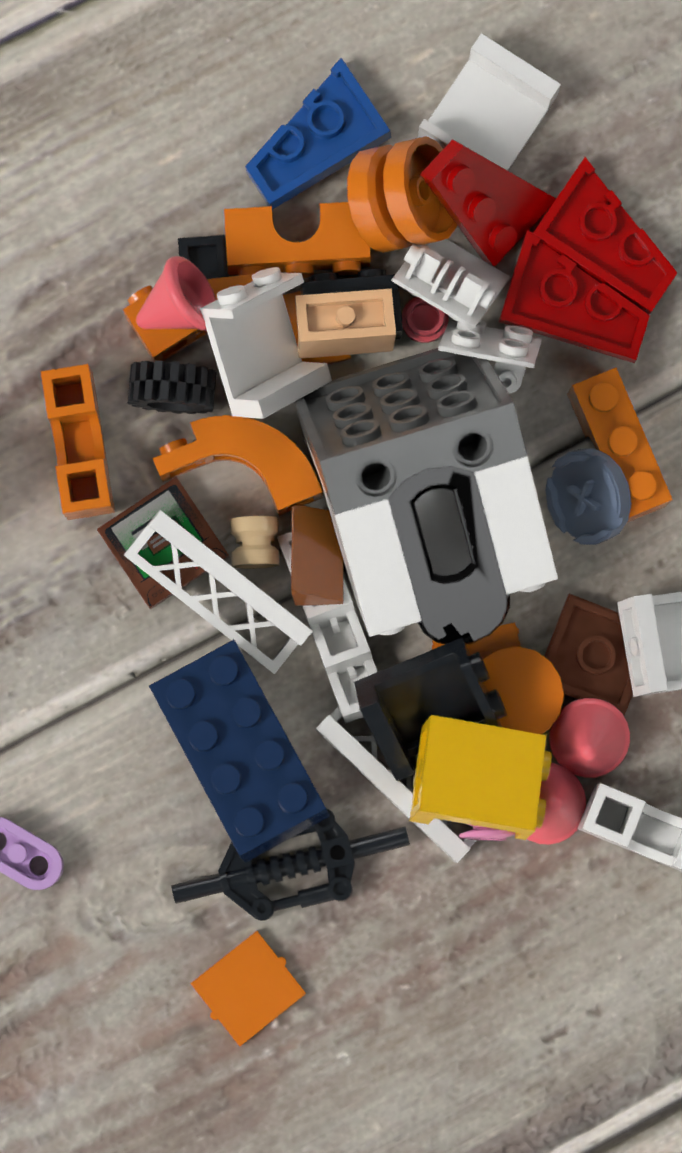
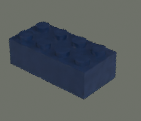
M234 639L149 685L235 849L245 863L330 817L322 799Z

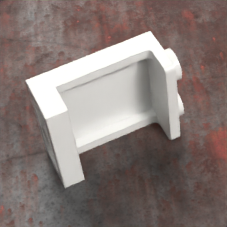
M682 592L652 596V594L639 595L617 602L633 697L682 690Z

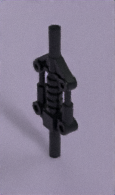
M327 809L330 817L293 836L297 837L317 832L321 848L316 849L314 845L308 847L309 851L303 852V849L295 850L296 854L291 855L290 852L283 853L281 858L275 855L271 856L269 861H265L263 858L257 860V864L252 865L251 860L245 863L241 859L231 841L218 870L219 873L171 885L174 901L178 904L223 892L233 902L260 921L270 919L275 911L301 905V908L333 900L343 902L348 900L353 892L351 881L355 868L354 859L409 846L406 827H401L349 840L348 835L336 822L333 812ZM326 866L329 883L298 890L297 895L271 901L258 890L257 883L262 882L264 886L270 884V880L273 879L276 882L283 881L285 876L292 879L296 878L297 873H301V876L309 874V870H314V873L321 871V867Z

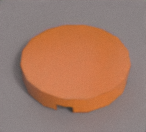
M518 646L498 649L483 658L490 677L489 680L484 681L488 692L497 689L506 709L507 716L500 718L502 727L536 734H543L550 730L561 714L565 696L561 676L553 663L536 650Z

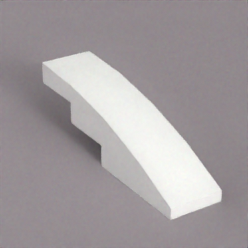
M292 532L278 536L277 539L291 575ZM344 581V604L302 606L308 625L313 631L312 635L346 724L363 717L359 709L354 682L378 671Z

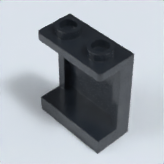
M463 637L354 682L359 709L396 781L414 775L411 757L418 755L421 728L431 715L502 727L500 718L507 716L502 699L497 689L488 692L484 681L489 680L490 677L485 663L479 652L470 654Z

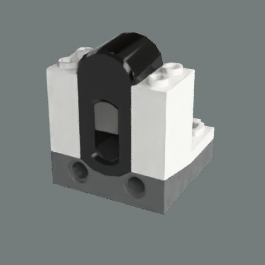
M436 348L334 379L294 402L306 445L321 480L353 595L369 637L378 634H396L402 631L405 626L418 623L423 634L437 643L447 644L463 637L466 645L473 644L490 636L504 622L510 609L511 593L536 591L547 582L558 579L515 405L487 359L439 351Z

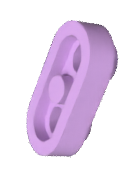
M0 817V832L7 839L6 846L0 850V872L32 890H43L55 885L61 878L64 869L63 858L59 850L13 821ZM37 856L44 857L48 862V869L43 875H37L31 869L32 860Z

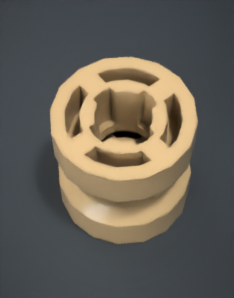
M244 516L230 519L231 534L236 538V543L240 544V547L235 548L231 553L233 568L259 569L280 566L279 551L274 546H271L275 535L278 533L277 517Z

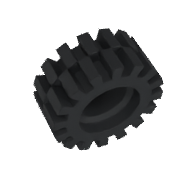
M150 361L134 362L130 367L127 403L136 408L142 407L144 410H157L156 412L164 413L166 411L181 414V412L187 414L213 412L217 372L213 369H208V367H196V364L190 363L180 364V362L173 361L171 363H165L164 361H155L154 363Z

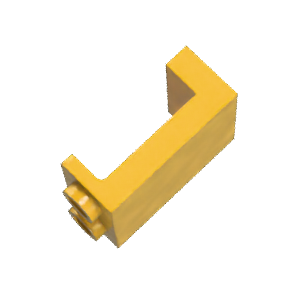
M431 715L421 728L409 821L429 825L435 818L515 832L516 839L526 840L536 831V828L542 827L545 817L546 800L539 798L541 780H547L551 767V752L545 751L547 735Z

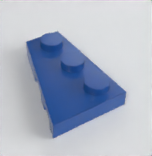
M342 58L330 69L331 74L317 90L313 89L302 101L303 106L286 125H281L245 166L248 176L267 205L272 206V210L351 163L359 151L376 148L392 138L390 129Z

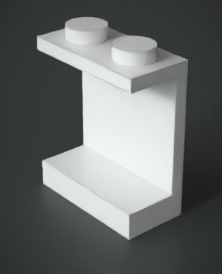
M481 33L471 48L468 62L428 121L424 119L420 124L418 138L427 136L437 141L443 149L453 139L508 171L557 98L561 84Z
M278 267L256 272L252 275L253 282L245 286L237 285L219 291L216 301L200 308L232 416L264 419L332 381L327 363L302 362L298 356V346L283 293L304 283L302 273H281Z

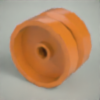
M427 136L395 143L394 146L389 144L359 151L352 160L347 177V199L353 222L360 236L372 249L384 253L410 247L413 243L416 245L434 243L448 239L456 229V223L420 175L443 150L437 141Z

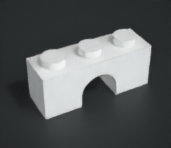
M595 784L577 829L682 872V818L646 804V801L604 784Z

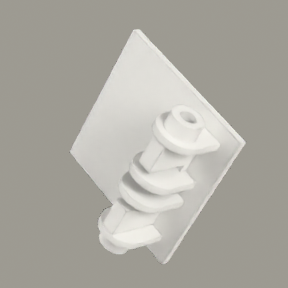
M445 239L424 245L413 243L404 258V264L391 281L406 289L413 296L421 298L448 314L452 319L474 330L507 284L510 276Z
M450 320L438 350L496 361L494 371L507 392L513 393L521 386L526 367L534 368L543 337L533 336L532 330L520 326H506L505 330L486 327V322L481 320L473 330L461 322Z

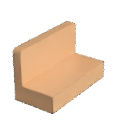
M392 288L297 295L295 297L299 358L393 351L396 327Z

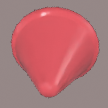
M170 257L165 263L162 274L137 314L136 323L143 329H199L207 331L200 308L217 299L208 280L198 267L184 257Z
M597 698L576 700L561 710V714L552 725L549 733L550 747L557 762L574 775L584 778L603 776L615 770L622 763L630 745L628 722L624 715L607 701Z
M551 763L547 780H541L539 798L546 800L544 821L542 827L536 828V831L527 838L529 841L546 845L560 843L570 838L578 830L577 828L586 808L585 791L579 779L565 767Z

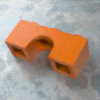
M348 202L319 203V228L310 239L303 242L287 241L276 232L273 225L272 206L224 209L229 275H250L273 267H278L281 272L302 273L303 278L314 275V270L333 269V273H338L339 276L356 275L361 271V267H370V246L360 236L353 222Z
M89 364L40 371L47 417L51 424L56 449L57 466L55 468L63 515L67 520L115 513L94 375Z
M615 367L573 384L567 396L585 438L589 436L597 450L609 455L620 466L629 484L631 508L628 522L666 507L673 500L617 368Z

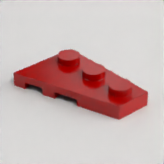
M453 139L420 173L481 259L493 267L501 261L526 234L527 229L529 230L556 200L550 194Z
M586 157L583 158L533 232L545 245L558 254L568 257L582 271L598 282L605 283L649 315L678 273L643 228H639L622 207V202L612 189L609 190L595 173V168Z
M527 229L499 322L509 326L528 328L533 333L635 364L650 315L605 283H600L578 268L575 262L565 255L555 252L541 242L538 236Z

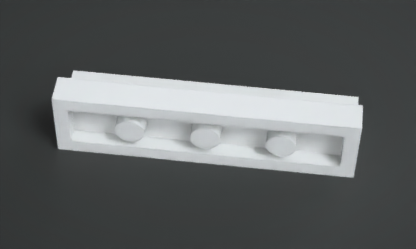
M161 510L156 513L124 554L125 557L230 640L234 639L239 647L273 674L278 671L297 645L302 646L313 632ZM156 531L171 543L173 564L152 566L137 553ZM177 549L189 557L192 562L179 563ZM200 566L209 573L211 593L190 596L182 589L180 568ZM174 569L175 583L160 571ZM215 579L230 591L217 593ZM238 596L246 602L248 623L227 625L219 619L217 598ZM212 599L213 613L198 601ZM253 609L268 621L254 622ZM276 626L290 638L271 660L257 649L255 628ZM249 629L250 642L235 630Z
M338 706L318 725L316 731L410 819L413 797L412 775L406 777V787L400 781H396L392 771L387 770L377 760V742L372 732L371 736L350 735L338 723L342 717ZM359 742H371L372 754ZM434 818L429 825L413 822L455 863H458L477 841L469 839L462 841L447 827V820Z

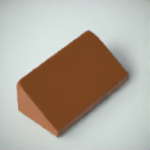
M292 505L291 593L295 606L344 604V560L329 510L304 505Z

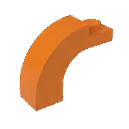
M223 415L190 422L196 441L189 444L186 438L172 441L159 448L161 455L152 458L162 482L212 462L232 461L243 464L256 472L264 481L279 516L292 511V505L305 506L323 498V491L315 472L297 445L277 429L251 418Z

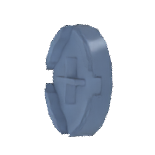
M594 448L574 450L558 458L552 466L555 469L553 470L552 477L547 478L545 488L547 507L555 525L563 533L568 532L571 536L575 537L576 539H573V541L581 545H596L620 534L628 522L631 508L629 484L620 466L609 455Z

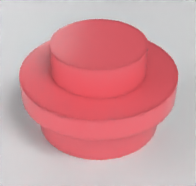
M419 297L411 299L403 308L401 315L402 326L406 335L420 343H430L439 339L444 334L449 320L448 314Z

